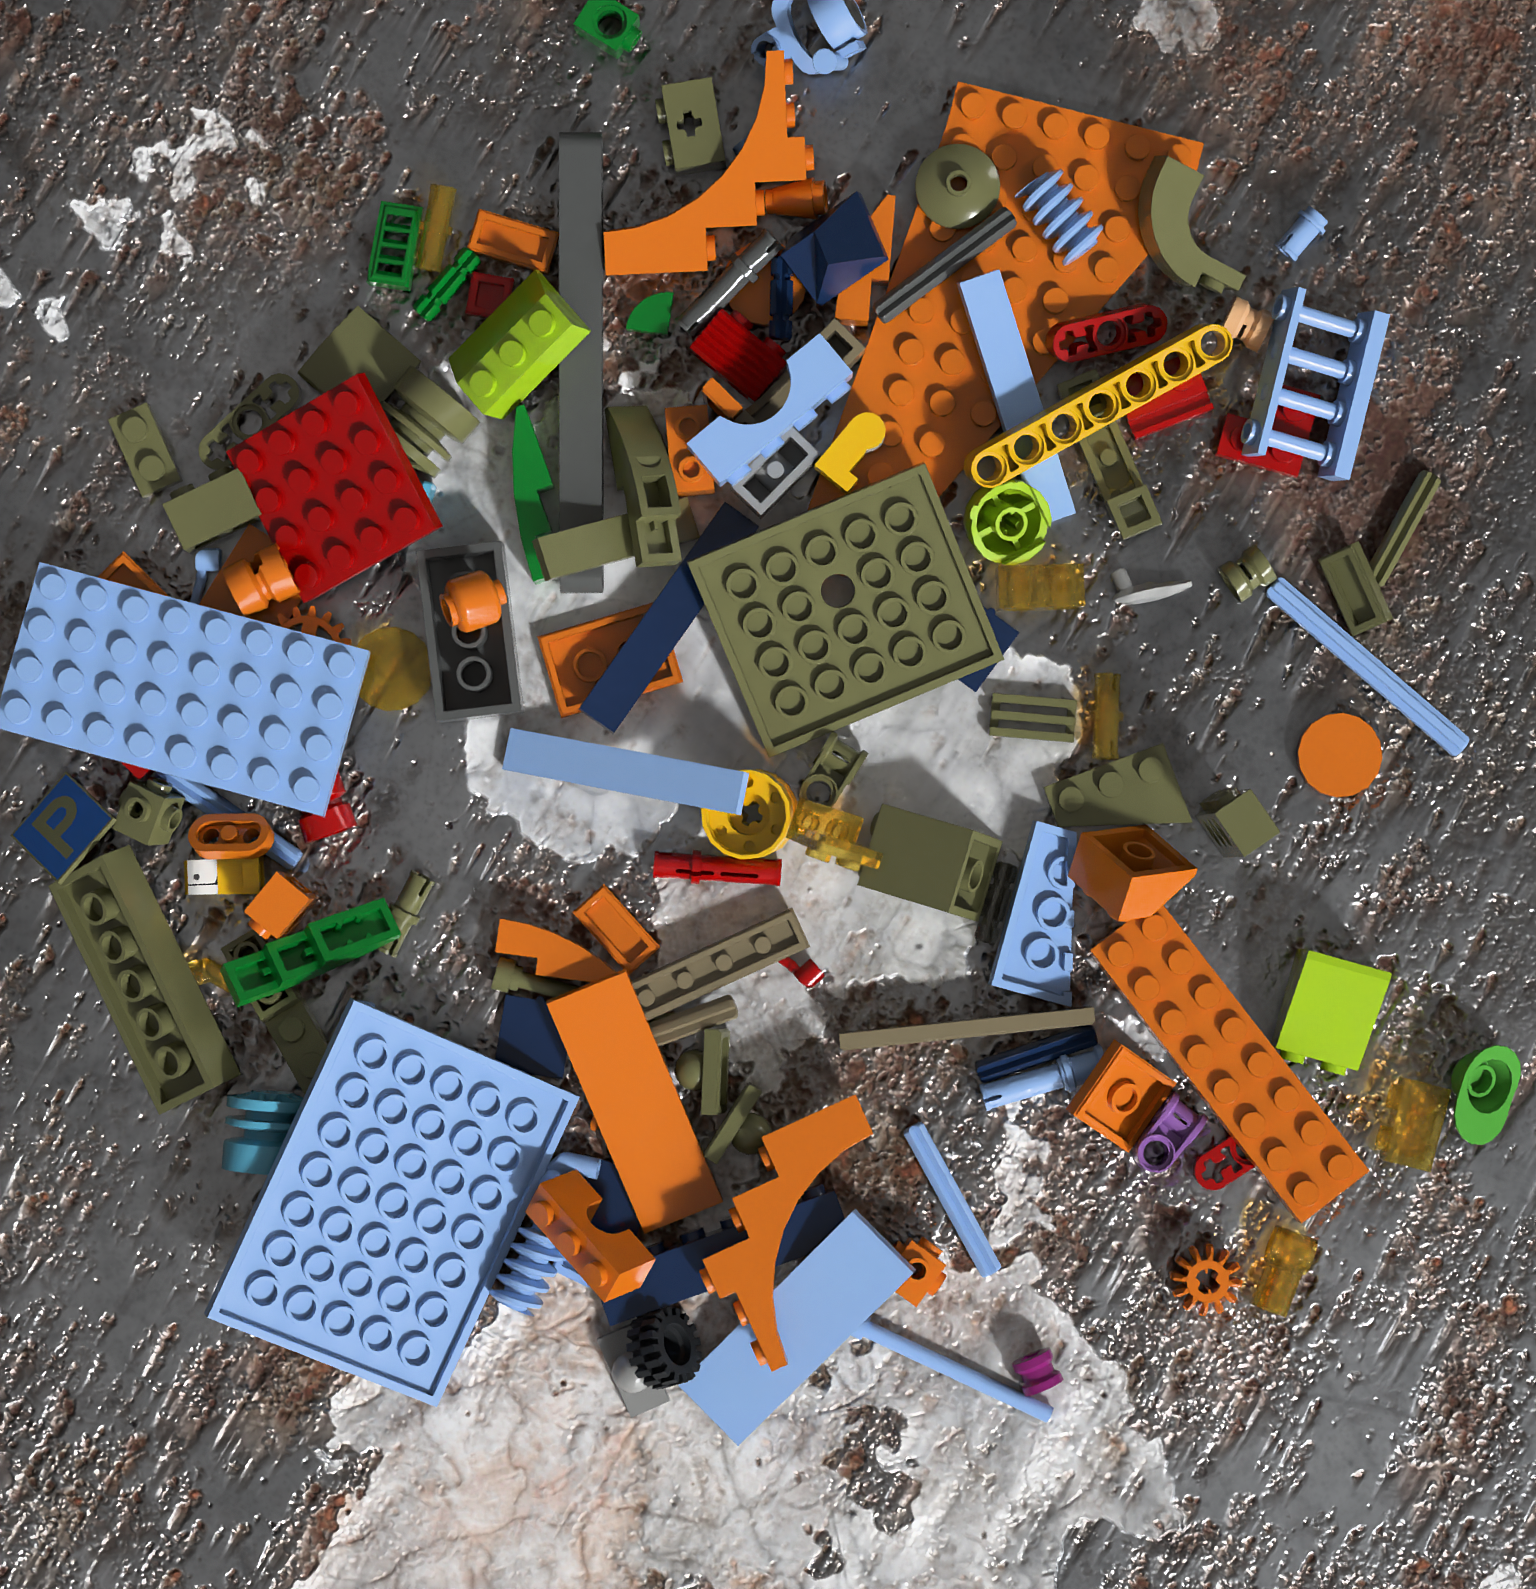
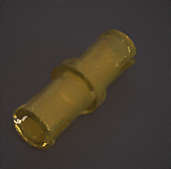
M430 184L425 220L419 223V230L422 231L414 268L441 273L447 236H452L453 227L449 226L457 189L444 185Z
M1095 673L1094 711H1090V721H1094L1092 759L1118 760L1119 722H1123V712L1119 711L1121 674Z

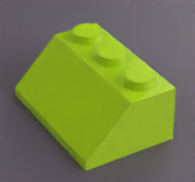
M535 269L448 359L456 383L481 413L504 420L591 330L542 273Z

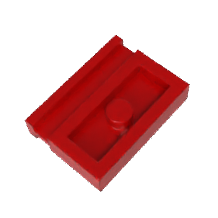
M1179 357L1164 362V370L1168 375H1173L1178 371L1180 367ZM1139 373L1130 375L1126 382L1127 391L1131 396L1138 395L1143 388L1144 382ZM1201 373L1124 415L1132 432L1133 440L1213 411L1215 408L1210 401Z

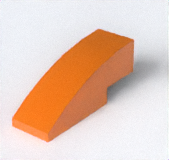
M886 195L871 215L889 260L838 294L835 318L842 325L868 327L871 285L888 286L896 195Z
M505 918L499 919L495 952L537 958L535 975L593 982L617 972L606 961L581 944L554 931L530 923Z

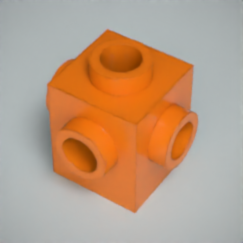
M923 1236L918 1243L908 1237L904 1244L897 1240L893 1245L911 1265L916 1262L921 1263L920 1271L912 1274L895 1291L915 1307L918 1306L926 1293L933 1296L947 1277L942 1272L946 1264L939 1259L943 1251Z

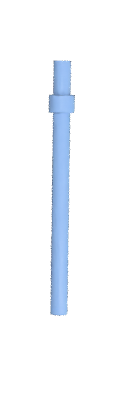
M871 1317L851 1334V1336L859 1340L865 1337L1047 1423L1052 1415L1054 1407L1031 1396H1025L1024 1393L877 1325L870 1321Z

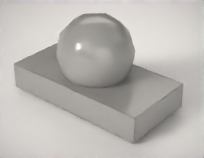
M628 1324L597 1338V1342L611 1371L613 1381L617 1385L628 1413L632 1418L669 1402L670 1397L666 1388L656 1390L652 1389V1386L647 1387L643 1384L644 1377L638 1379L635 1375L638 1367L637 1365H630L629 1359L633 1358V1353L627 1352L626 1344L632 1343V1340L626 1337L627 1331L633 1329Z

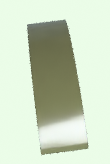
M1095 368L1057 384L1056 387L1061 400L1099 380L1100 377ZM1101 393L1095 394L1089 402V410L1095 417L1103 414L1106 409L1107 402ZM1115 420L1078 441L1092 478L1122 540L1162 525L1163 522L1147 485H1144L1117 421Z

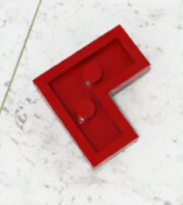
M1287 385L1282 386L1284 389L1320 399L1321 396ZM1278 405L1272 429L1308 440L1315 415ZM1230 413L1226 414L1215 456L1293 478L1298 477L1304 456L1269 446L1264 456L1248 457L1241 455L1244 445L1241 442V433L1248 418Z

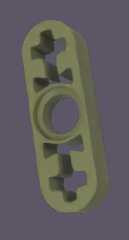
M282 373L269 376L201 440L199 456L202 462L215 471L229 465L233 467L229 457L225 461L219 458L213 461L210 460L209 457L213 454L210 448L211 444L217 442L222 445L231 437L224 432L229 426L233 433L243 441L254 435L242 433L238 425L240 416L247 411H256L260 414L262 426L259 431L293 412L301 401V389L298 383L289 375ZM278 384L281 387H285L289 384L291 388L287 393L291 399L286 404L281 400L276 401L270 409L277 414L270 419L268 413L255 402L261 397L263 402L267 404L275 396L272 390L274 385ZM233 441V442L226 448L225 451H227V450L231 449L232 447L236 446L237 443H236L235 441Z

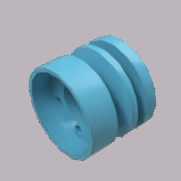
M251 1090L242 1094L227 1095L226 1106L246 1111L245 1115L225 1117L226 1124L244 1129V1136L224 1140L222 1169L241 1173L268 1175L303 1097L292 1092L275 1090Z

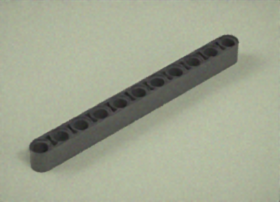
M559 132V294L591 330L559 363V532L604 520L602 132ZM604 566L560 578V593H603Z

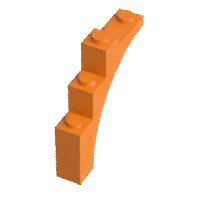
M784 50L766 51L764 88L756 119L741 150L724 173L697 198L669 215L638 226L605 230L603 235L606 275L708 271V261H716L715 235H706V228L757 226V216H765L764 190H755V182L806 180V171L814 170L813 144L805 145L804 136H787V128H795L794 102H786L785 85H793V60L784 59Z
M856 1094L761 1137L764 1146L758 1148L761 1159L767 1171L770 1172L776 1169L779 1177L732 1198L735 1207L728 1209L738 1233L746 1230L749 1238L702 1259L705 1268L699 1270V1273L708 1293L711 1294L716 1291L719 1298L722 1299L736 1292L739 1300L732 1303L742 1326L751 1325L757 1340L750 1342L753 1352L760 1366L768 1363L771 1372L788 1365V1359L777 1329L773 1299L775 1262L783 1232L798 1200L816 1176L843 1151L873 1134Z

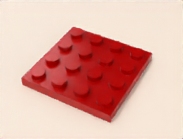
M364 372L355 374L226 451L234 469L238 468L243 473L255 498L256 505L262 513L259 518L272 543L276 542L280 548L279 553L286 560L287 567L293 574V581L301 590L298 594L303 603L314 600L443 527Z

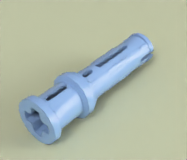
M1097 1044L1093 1046L1092 1051L1075 1056L1061 1055L1059 1056L1060 1058L1056 1059V1063L990 1083L979 1084L986 1111L1060 1088H1064L1065 1091L1069 1092L1076 1091L1077 1086L1082 1085L1104 1055L1101 1045Z

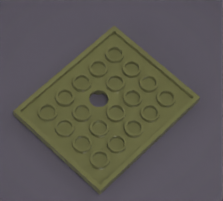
M924 462L687 561L769 758L1005 660ZM834 574H843L849 577L854 585L852 599L846 605L840 607L827 604L821 595L823 582Z

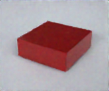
M472 271L465 314L487 319L513 293L514 278Z

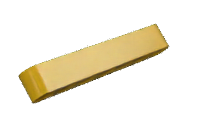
M1201 323L1193 326L973 449L964 460L965 475L971 482L983 487L993 488L1005 483L1223 361L1232 350L1233 340L1230 332L1225 327L1217 324ZM1211 331L1217 338V347L1211 354L1207 355L1201 348V339L1205 333ZM1175 352L1179 356L1180 367L1175 374L1168 375L1164 370V359L1169 353ZM1137 372L1143 379V388L1138 395L1131 396L1127 391L1126 382L1130 375ZM1101 393L1107 402L1106 409L1103 414L1095 417L1089 410V402L1095 394ZM1064 414L1068 418L1070 426L1068 432L1058 438L1053 434L1052 422L1055 417ZM1028 435L1032 440V451L1027 457L1019 458L1014 450L1015 442L1020 436ZM989 455L995 461V471L989 478L982 479L978 475L977 464L980 459Z

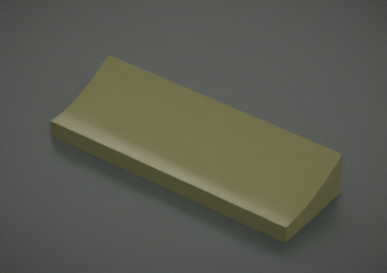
M130 845L101 855L78 868L61 885L54 882L48 886L159 1115L241 1075Z

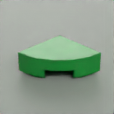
M674 292L657 293L642 300L631 312L626 330L668 336Z

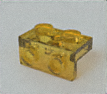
M804 798L798 801L786 838L807 846L805 855L829 863L831 856H835V864L859 872L861 865L878 870L883 857V853L856 843L864 821L862 817Z
M1399 1076L1398 1083L1391 1084L1386 1098V1108L1391 1109L1387 1126L1381 1125L1377 1133L1375 1149L1380 1150L1378 1158L1386 1162L1431 1172L1452 1090Z

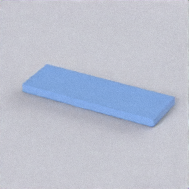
M854 1209L774 1289L773 1299L777 1329L788 1359V1365L772 1372L768 1363L760 1366L750 1342L757 1340L750 1324L742 1326L740 1323L700 1363L699 1371L694 1372L695 1377L678 1386L739 1446L916 1269Z

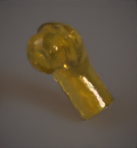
M206 957L188 962L198 986L210 982L230 993L220 972L222 967L220 963Z

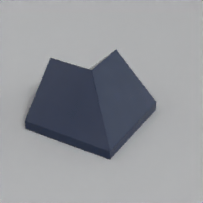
M858 191L790 237L781 253L782 258L820 306L889 260L864 199Z

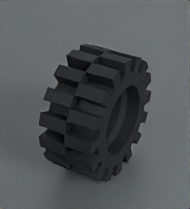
M665 1307L638 1316L637 1319L632 1320L630 1323L633 1329L627 1331L626 1337L632 1340V1343L626 1344L627 1352L633 1353V1358L629 1359L630 1365H637L638 1369L635 1371V1375L638 1379L644 1377L643 1384L647 1387L652 1386V1389L658 1390L686 1383L695 1377L694 1372H698L701 1366L696 1362V1360L702 1359V1352L696 1350V1346L701 1345L700 1337L694 1338L693 1336L697 1329L694 1323L687 1324L690 1317L686 1313L680 1314L681 1309L677 1307Z

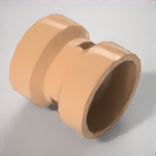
M1236 296L1222 326L1230 332L1232 339L1237 338L1243 341L1246 348L1257 353L1274 319L1272 318V312L1266 309L1258 311L1251 308L1249 301Z

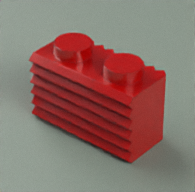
M721 309L689 347L690 352L753 404L774 384L787 368L786 361L783 359L786 352L771 338L766 337L762 342L752 334L750 330L754 325L737 310L734 309L731 314H728L724 309Z

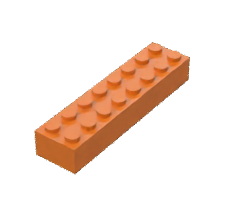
M1164 905L1151 917L1131 919L1128 922H1124L1088 950L1091 957L1297 1222L1301 1224L1370 1171Z

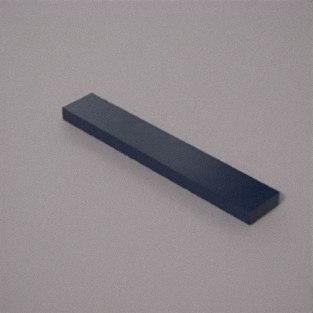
M724 502L578 710L612 734L615 733L704 606V601L687 561L755 533L759 528L756 523L728 503Z

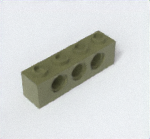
M1236 787L1228 788L1227 790L1220 789L1199 803L1203 810L1195 815L1223 858L1245 857L1280 833V830L1251 788L1238 790Z

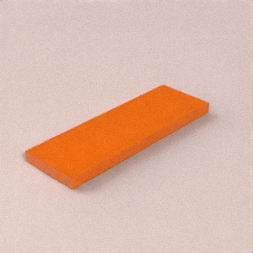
M626 968L547 1000V1007L644 1234L722 1203L723 1198L704 1157L703 1150Z

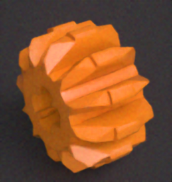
M1205 1243L1203 1256H1200L1194 1245L1188 1246V1253L1192 1259L1189 1262L1179 1255L1174 1259L1179 1266L1184 1268L1183 1272H1169L1171 1280L1183 1282L1171 1290L1174 1297L1186 1295L1182 1302V1307L1185 1310H1190L1198 1301L1197 1310L1200 1316H1206L1209 1303H1212L1214 1310L1220 1314L1224 1311L1223 1305L1220 1302L1223 1296L1231 1303H1235L1237 1297L1228 1291L1229 1286L1241 1287L1243 1281L1237 1277H1229V1275L1237 1272L1240 1269V1265L1237 1261L1224 1264L1230 1254L1225 1248L1219 1250L1213 1258L1214 1247L1212 1243ZM1208 1269H1212L1211 1277L1215 1280L1214 1284L1210 1288L1204 1284L1203 1289H1199L1200 1281L1196 1278L1197 1274L1201 1270L1207 1274Z

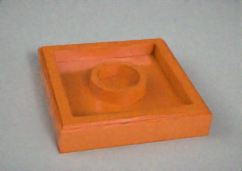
M1114 1039L1065 1110L1129 1153L1177 1083Z

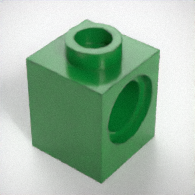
M588 0L573 23L576 34L616 59H619L624 50L630 53L642 35V31L638 29L640 26L639 15L616 0ZM609 17L617 18L623 24L621 30L614 35L602 33L599 30V25L604 19Z

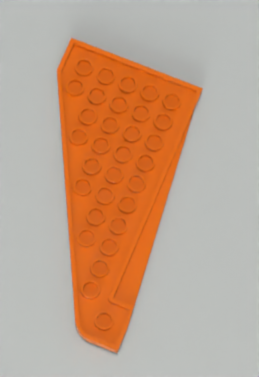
M958 81L948 122L938 148L950 144H965L984 152L994 163L1000 179L999 198L995 208L988 217L1000 208L1006 207L1014 215L1017 224L1014 229L891 321L883 323L878 317L876 318L865 354L862 357L832 443L855 416L864 412L874 413L882 419L886 428L885 438L877 450L866 453L851 473L858 478V483L850 492L924 462L940 498L964 470V460L973 449L988 442L1002 426L958 290V282L993 270H1000L1034 381L1037 385L1058 361V359L1050 355L1046 348V336L1050 328L1059 322L1099 313L1149 255L1139 227L1138 203L1143 180L1154 156H1169L1197 171L1204 143ZM1058 169L1064 171L1057 181L1058 186L1068 183L1074 185L1067 195L1068 200L1081 196L1084 199L1077 212L1080 214L1092 210L1094 213L1087 226L1090 228L1102 224L1104 227L1097 237L1098 243L1066 266L1062 264V261L1069 251L1054 253L1052 250L1059 237L1044 239L1042 236L1049 223L1035 226L1032 219L1038 212V209L1025 212L1022 206L1028 195L1015 198V195L1033 180L1046 172ZM954 177L950 181L951 187L956 191H962L967 186L966 181L962 177ZM918 204L886 294L979 224L965 229L945 228L930 220ZM1065 332L1066 338L1059 342V347L1068 349L1069 345L1077 337L1068 335ZM820 474L807 510L845 494ZM834 574V575H838V576H842V577L849 578V577H847V576H845V575H843V574Z

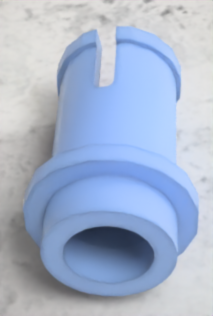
M1308 206L1305 211L1300 210L1297 213L1299 218L1282 238L1274 244L1287 258L1289 257L1293 262L1298 259L1297 257L1318 233L1324 234V226L1328 223L1311 206Z

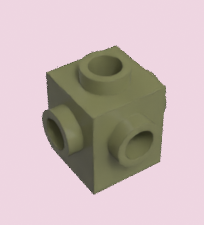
M148 777L147 781H130L128 787L120 796V809L116 817L117 821L112 829L147 846L169 844L172 833L177 829L182 820L183 813L181 809L186 797L171 791L173 785L160 778Z

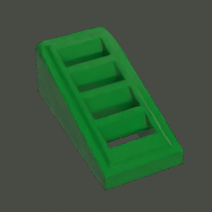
M381 201L366 281L369 286L411 292L423 207ZM389 215L412 218L411 226L388 223ZM386 231L409 234L408 242L385 239ZM385 247L405 250V258L383 255V249ZM381 263L403 266L402 274L380 271Z

